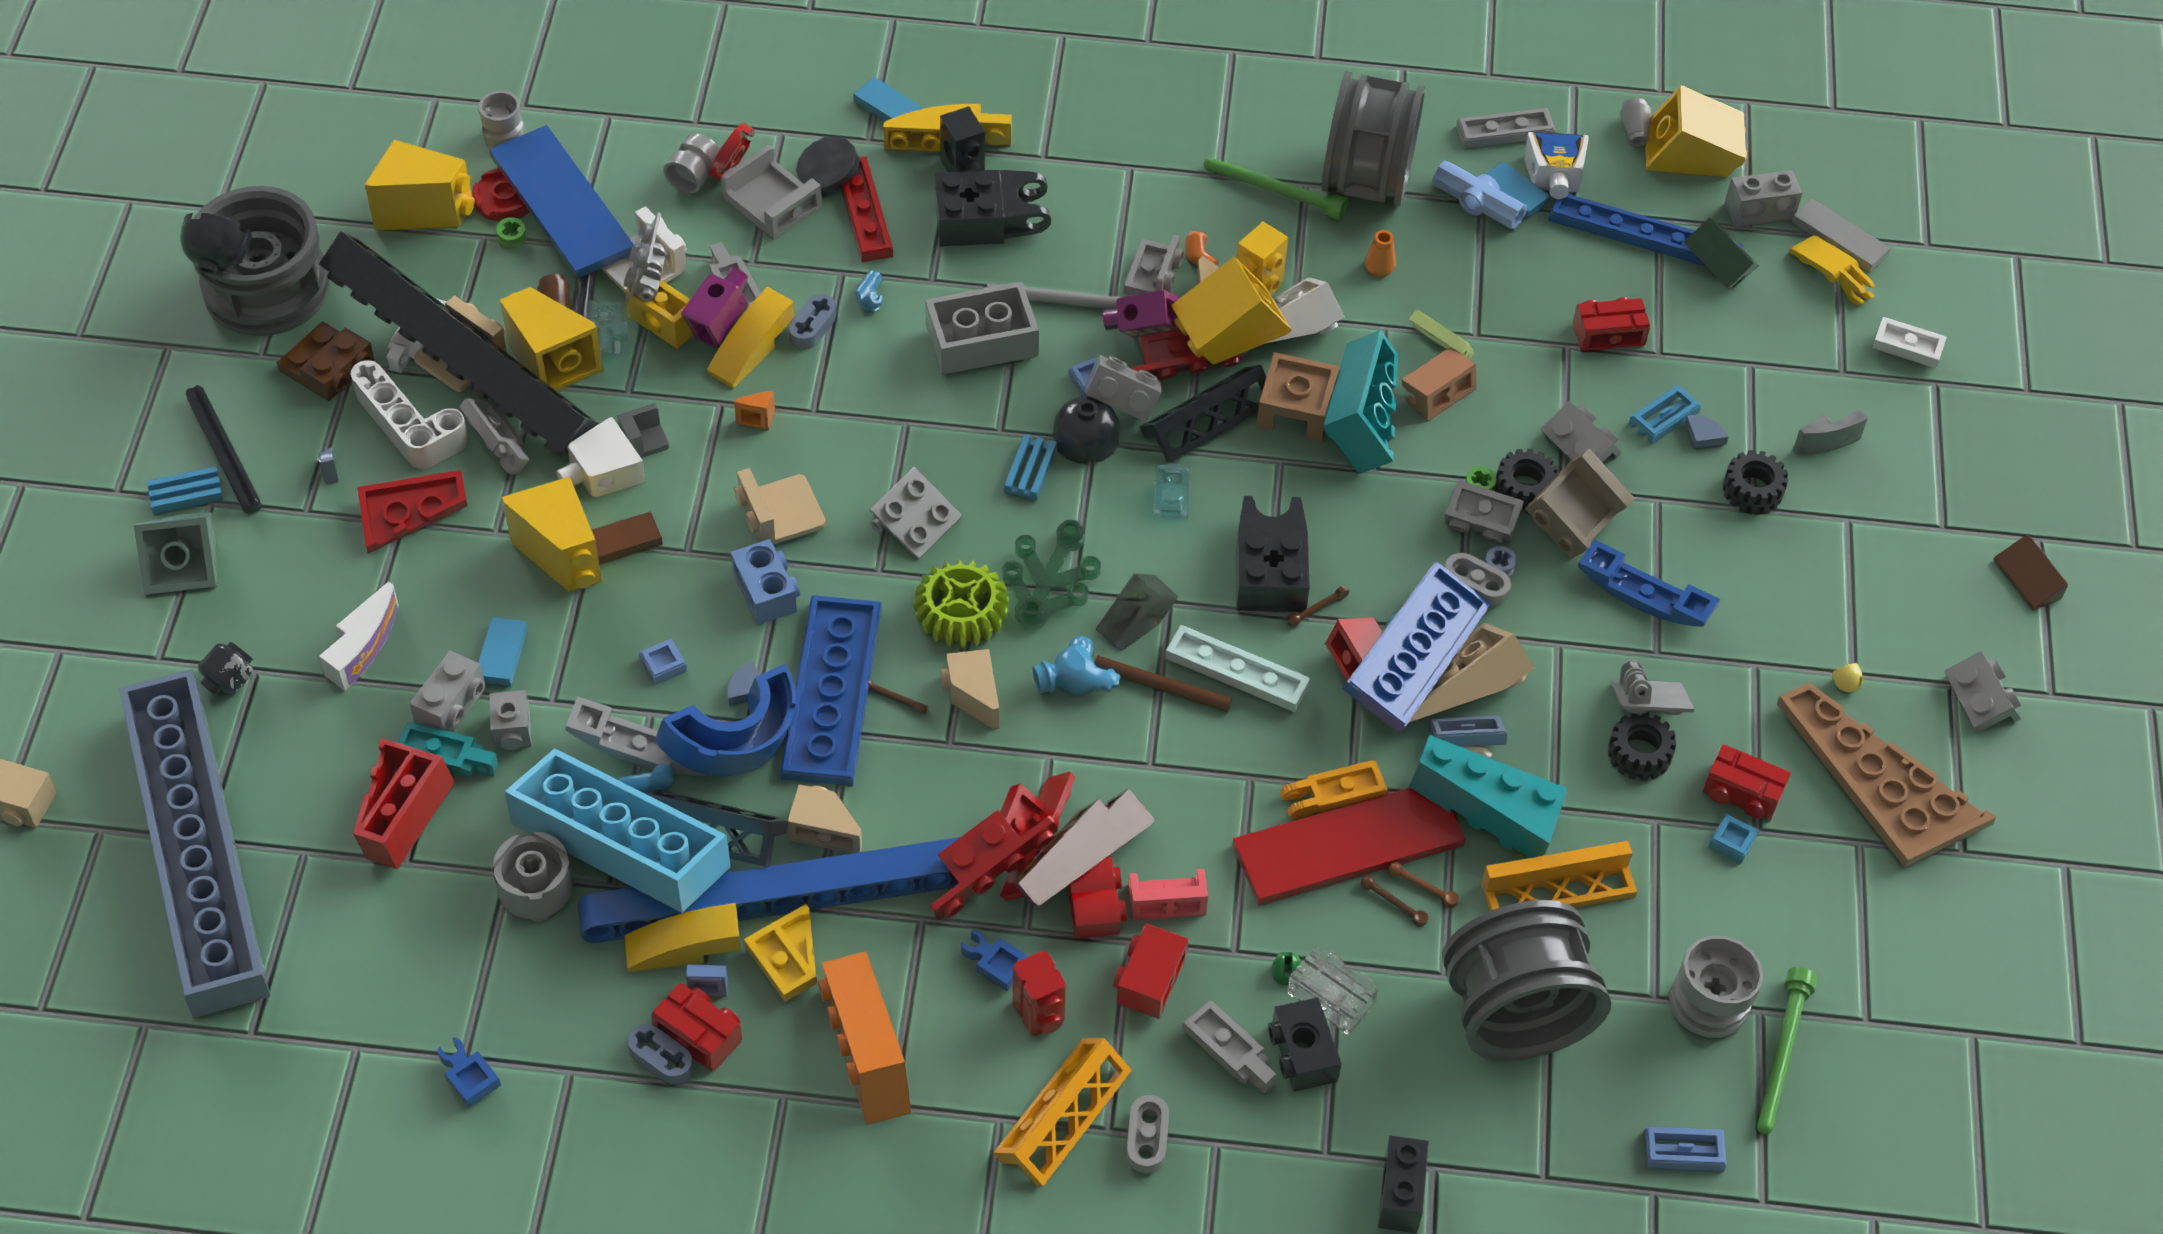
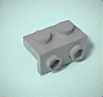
M1173 235L1170 245L1146 239L1141 240L1126 278L1123 294L1132 296L1160 290L1171 292L1175 280L1174 267L1180 268L1184 255V249L1179 248V235Z
M1568 401L1541 428V431L1571 460L1589 448L1601 462L1611 454L1615 457L1621 454V451L1615 445L1619 439L1606 426L1601 430L1593 424L1597 418L1583 404L1577 408Z
M1458 480L1449 507L1445 510L1444 518L1445 521L1450 522L1449 527L1454 530L1468 533L1469 529L1483 533L1482 538L1494 543H1502V540L1511 542L1524 501Z
M1980 651L1944 670L1977 732L2011 716L2014 722L2021 720L2016 708L2022 705L2012 687L2004 689L2000 680L2006 676L1996 658L1989 661L1984 652Z

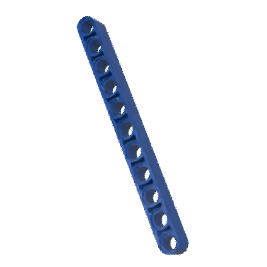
M960 837L724 873L683 913L711 906L736 903L738 921L788 914L807 904L809 910L954 888L959 883L940 860L938 854ZM633 887L588 894L581 897L578 901L581 937L583 940L591 943L625 939L626 934L643 926L682 914Z

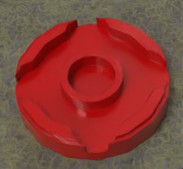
M744 122L731 133L711 165L709 171L711 178L721 182V177L725 171L737 166L750 147L751 141L747 137L755 135L754 128Z
M499 168L487 171L481 176L482 179L478 183L475 182L472 189V197L475 200L474 206L477 212L486 219L500 222L506 218L520 219L529 213V210Z

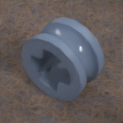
M1496 546L1488 550L1485 557L1487 564L1505 572L1509 578L1514 574L1517 557L1511 549L1504 546ZM1494 561H1500L1498 566L1494 564ZM1502 562L1506 563V566L1500 567Z

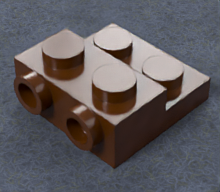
M322 321L276 363L281 373L330 401L339 392L344 391L352 381L351 370L354 365L361 361H374L375 359L371 342L346 327L340 332Z

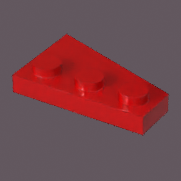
M462 470L357 487L367 553L375 551L468 506Z

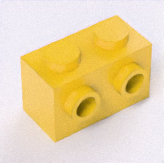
M1262 221L1238 243L1237 259L1265 285L1270 295H1273L1284 281L1289 237Z

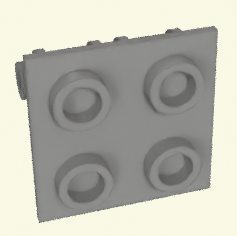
M659 212L652 224H645L640 237L641 244L636 242L632 248L629 261L634 262L633 268L630 267L628 269L623 286L628 287L625 299L627 302H629L633 294L640 296V299L646 302L652 301L658 294L666 257L664 246L660 243H655L661 217Z
M915 466L869 510L874 515V520L871 523L873 528L878 532L889 530L917 559L962 516Z
M1637 660L1625 661L1621 666L1620 679H1611V685L1622 709H1626L1628 712L1643 714L1647 710L1662 711L1668 715H1681L1683 712H1694L1695 710L1681 682L1648 681L1641 664Z

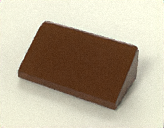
M2030 535L2022 537L1993 559L2033 611L2061 600L2068 587L2066 580Z

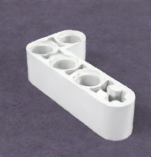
M366 360L358 362L353 366L351 378L358 401L411 466L417 469H428L466 448L468 434L464 416L459 410L453 408L444 409L424 419L379 364Z

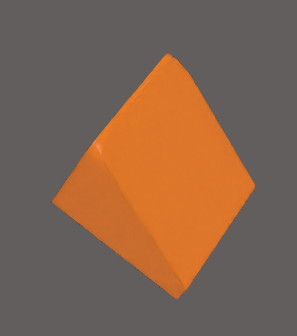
M765 391L735 398L736 424L769 430L775 414L774 391Z

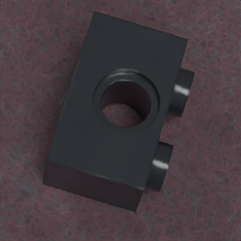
M969 106L940 115V160L947 172L985 170V131Z
M1319 997L1274 1007L1273 1020L1268 1023L1269 1037L1273 1046H1279L1282 1055L1279 1056L1281 1074L1284 1079H1290L1293 1091L1296 1092L1338 1082L1342 1064ZM1304 1042L1307 1043L1310 1047L1300 1048L1296 1046L1295 1043Z
M1389 1135L1384 1156L1378 1228L1418 1233L1423 1214L1429 1141Z

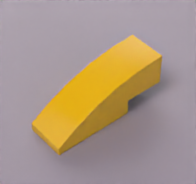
M767 286L728 333L708 366L707 374L734 389L775 348L774 339L795 317L794 301Z
M736 903L685 912L659 920L626 934L625 947L628 972L704 963L703 955L741 951Z

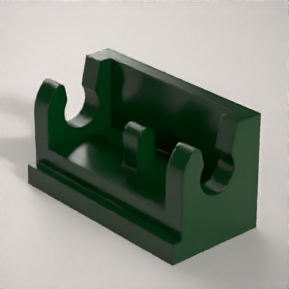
M1711 217L1684 241L1691 251L1728 289L1732 286L1735 288L1752 271L1759 267L1754 259Z

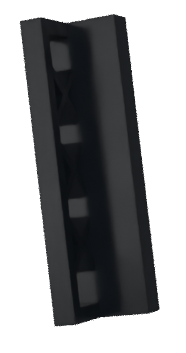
M1261 365L1244 367L1139 427L1145 438H1156L1166 461H1172L1257 413L1259 402L1255 403L1247 400L1250 386L1258 382L1261 391H1263L1267 376ZM1226 399L1238 402L1235 414L1231 418L1220 415L1223 401ZM1199 414L1211 417L1208 431L1205 433L1193 430L1196 417ZM1185 422H1187L1186 427L1182 426ZM1173 429L1184 432L1181 446L1175 450L1172 449L1165 435ZM1191 435L1196 436V438L1190 440Z
M662 790L642 792L702 823H710L708 826L714 829L717 826H723L732 839L728 843L730 859L764 867L770 866L775 836L787 833L789 819ZM736 830H740V831H744V832H742V833L739 835ZM751 833L763 836L760 856L751 854L743 842V839ZM736 845L738 850H734L731 848H733Z

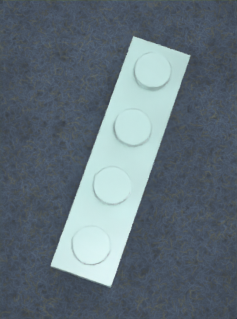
M1180 625L1166 649L1165 659L1293 712L1296 711L1310 684V678L1183 625Z

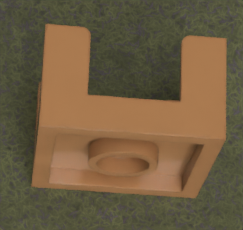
M1274 352L1259 401L1256 428L1272 431L1275 415L1307 421L1306 438L1322 442L1325 432L1323 425L1338 377L1339 366Z

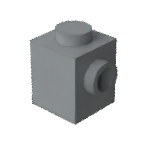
M526 690L489 693L490 728L495 750H516L520 747L532 746L530 707Z

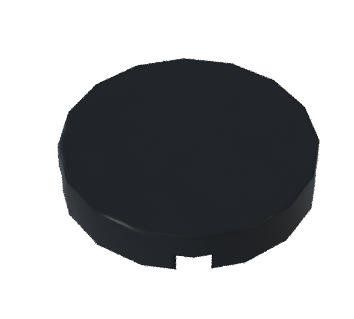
M838 136L824 137L813 142L803 151L798 159L796 171L799 180L803 184L813 178L821 185V194H830L838 191L837 187L843 183L846 186L852 181L858 171L860 160L855 147L847 139Z

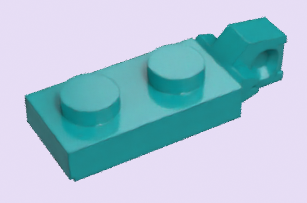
M407 722L397 743L443 757L451 773L472 776L473 772L480 775L494 777L499 766L496 753L484 750V746L476 743L475 738L425 725Z

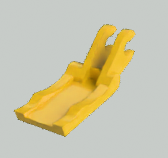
M1813 235L1790 248L1788 253L1798 257L1802 263L1818 269L1830 283L1838 281L1853 304L1860 305L1864 303L1860 297L1855 295L1854 291L1859 293L1864 299L1869 300L1874 297L1870 291L1865 289L1864 285L1870 288L1875 287V285L1859 268L1857 260L1818 236Z

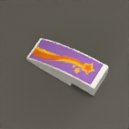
M389 581L336 625L340 639L319 655L325 676L344 691L360 678L375 660L392 629L399 604L394 585Z

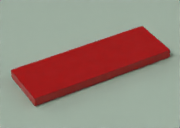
M1407 788L1233 838L1232 846L1259 906L1388 868L1393 862L1403 864L1465 845L1466 838L1453 811L1448 812L1412 788Z

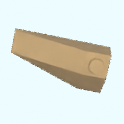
M1486 623L1472 631L1409 722L1522 683L1526 678V674L1533 670L1534 666L1513 633Z

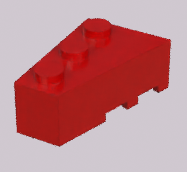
M381 738L378 745L380 750L376 766H372L370 773L371 785L368 795L363 797L353 835L367 860L398 869L455 782L443 757Z

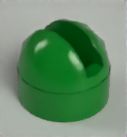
M1281 952L1273 960L1271 969L1274 980L1282 985L1296 983L1302 973L1300 957L1293 952ZM1285 962L1291 963V973H1284Z

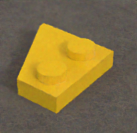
M807 904L744 939L745 948L784 1002L817 984L810 911Z

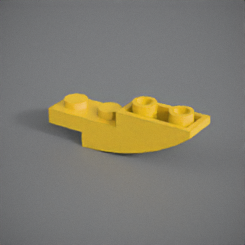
M981 104L942 105L912 111L884 122V149L940 152V115L968 106L985 131V145L1011 146L1012 115L981 113Z

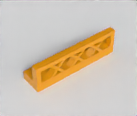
M1628 841L1488 865L1485 867L1481 883L1490 911L1499 908L1496 895L1509 894L1520 900L1518 903L1536 901L1537 899L1530 896L1535 888L1541 887L1555 894L1551 901H1559L1574 908L1634 898L1638 892L1628 867L1633 854ZM1620 873L1624 887L1612 889L1602 884L1601 881L1604 876ZM1579 881L1591 887L1587 894L1579 896L1565 888L1569 882Z
M1082 1038L993 1154L1002 1164H1018L1036 1186H1044L1131 1073V1068L1105 1038ZM1107 1059L1116 1069V1072L1107 1083H1100V1066ZM1083 1088H1090L1091 1105L1086 1111L1078 1112V1094ZM1060 1117H1068L1069 1133L1064 1140L1056 1141L1055 1124ZM1038 1146H1046V1163L1039 1171L1029 1158Z

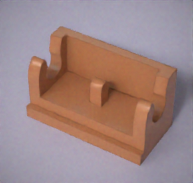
M1449 347L1402 378V386L1415 396L1414 398L1409 395L1405 398V401L1422 414L1424 419L1429 421L1476 389V364Z

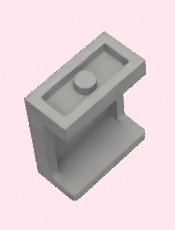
M770 145L754 152L749 158L727 170L721 177L723 199L773 240L822 208L821 185L813 178L804 184L775 161L774 149Z

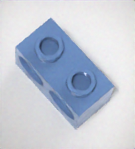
M770 539L731 551L734 577L757 625L797 612L796 597L800 596L798 583L794 576L788 577L785 571L788 569L785 556L781 550H775Z

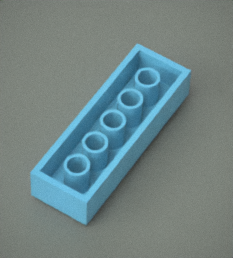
M555 748L505 791L511 824L532 835V832H544L554 836L564 845L568 854L681 913L731 867L727 835Z

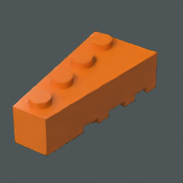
M867 952L822 962L824 978L818 980L820 995L823 1002H830L831 1006L827 1007L829 1022L832 1030L838 1029L839 1034L836 1035L838 1049L841 1057H846L847 1059L845 1067L851 1086H855L866 1125L910 1114L911 1106L905 1061Z

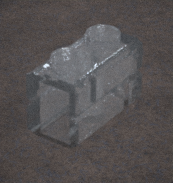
M1315 947L1305 958L1304 962L1291 974L1287 993L1298 1001L1319 997L1326 1020L1347 1035H1351L1361 1020L1373 1009L1378 989L1369 976L1361 972L1356 974L1345 967L1344 962L1337 954L1331 951L1325 953L1318 947Z

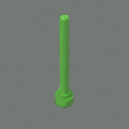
M1211 157L1206 158L1203 163L1207 170L1322 208V212L1327 213L1328 218L1337 221L1343 219L1348 207L1349 197L1337 193L1324 196Z
M1792 967L1788 969L1784 983L1789 1000L1757 1124L1758 1131L1764 1135L1771 1133L1774 1126L1804 1000L1809 999V996L1815 992L1818 976L1807 968Z

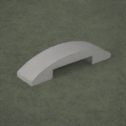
M577 696L565 726V730L600 751L639 766L654 769L657 765L666 764L673 769V774L705 776V774L690 770L670 758L655 742L657 730L612 716L611 707Z

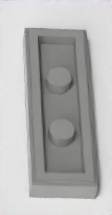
M1548 108L1459 118L1456 123L1464 149L1527 141L1528 132H1556Z
M1813 198L1793 215L1791 223L1857 260L1860 267L1868 272L1875 269L1889 255L1891 249L1889 246Z

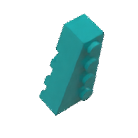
M1381 330L1347 343L1323 425L1328 437L1336 442L1359 474L1394 461V451L1391 448L1389 449V440L1395 438V427L1392 424L1390 425V413L1396 412V401L1391 389L1397 387L1398 353Z
M1429 735L1409 785L1410 788L1446 811L1451 812L1455 810L1468 820L1467 824L1479 831L1482 827L1498 837V843L1510 851L1515 848L1528 856V858L1544 856L1551 842L1568 789L1432 735Z

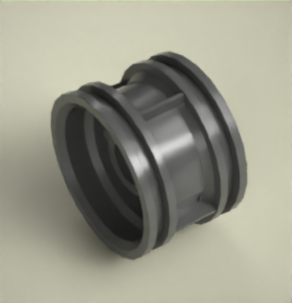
M1345 71L1335 105L1322 176V192H1329L1331 187H1336L1337 194L1363 198L1378 201L1379 203H1386L1388 197L1394 199L1395 206L1401 207L1412 166L1426 86L1418 85L1417 91L1409 90L1410 83L1381 79L1361 74L1359 80L1353 79V72Z
M243 187L215 197L195 215L193 219H200L201 213L222 216L240 223L239 230L246 234L247 229L252 233V240L247 255L236 267L225 271L218 270L217 274H207L199 271L197 264L193 263L195 271L199 275V284L206 308L213 319L220 325L239 334L252 336L275 335L304 324L323 306L330 287V280L326 277L328 271L319 265L324 255L320 249V237L313 212L305 201L298 196L275 187Z
M1549 900L1524 901L1506 905L1469 921L1447 940L1442 950V962L1447 971L1450 986L1464 1000L1465 1005L1461 1010V1022L1466 1031L1468 1044L1472 1051L1481 1057L1511 1061L1547 1055L1582 1040L1594 1032L1607 1018L1612 1002L1600 971L1590 963L1588 953L1591 942L1585 930L1583 919L1579 911L1574 907L1559 901Z

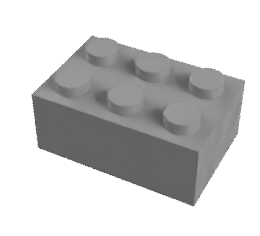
M1022 281L925 299L926 328L942 375L1037 357L1039 354V329Z

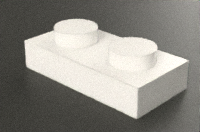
M1883 317L1872 348L1936 368L1947 337Z

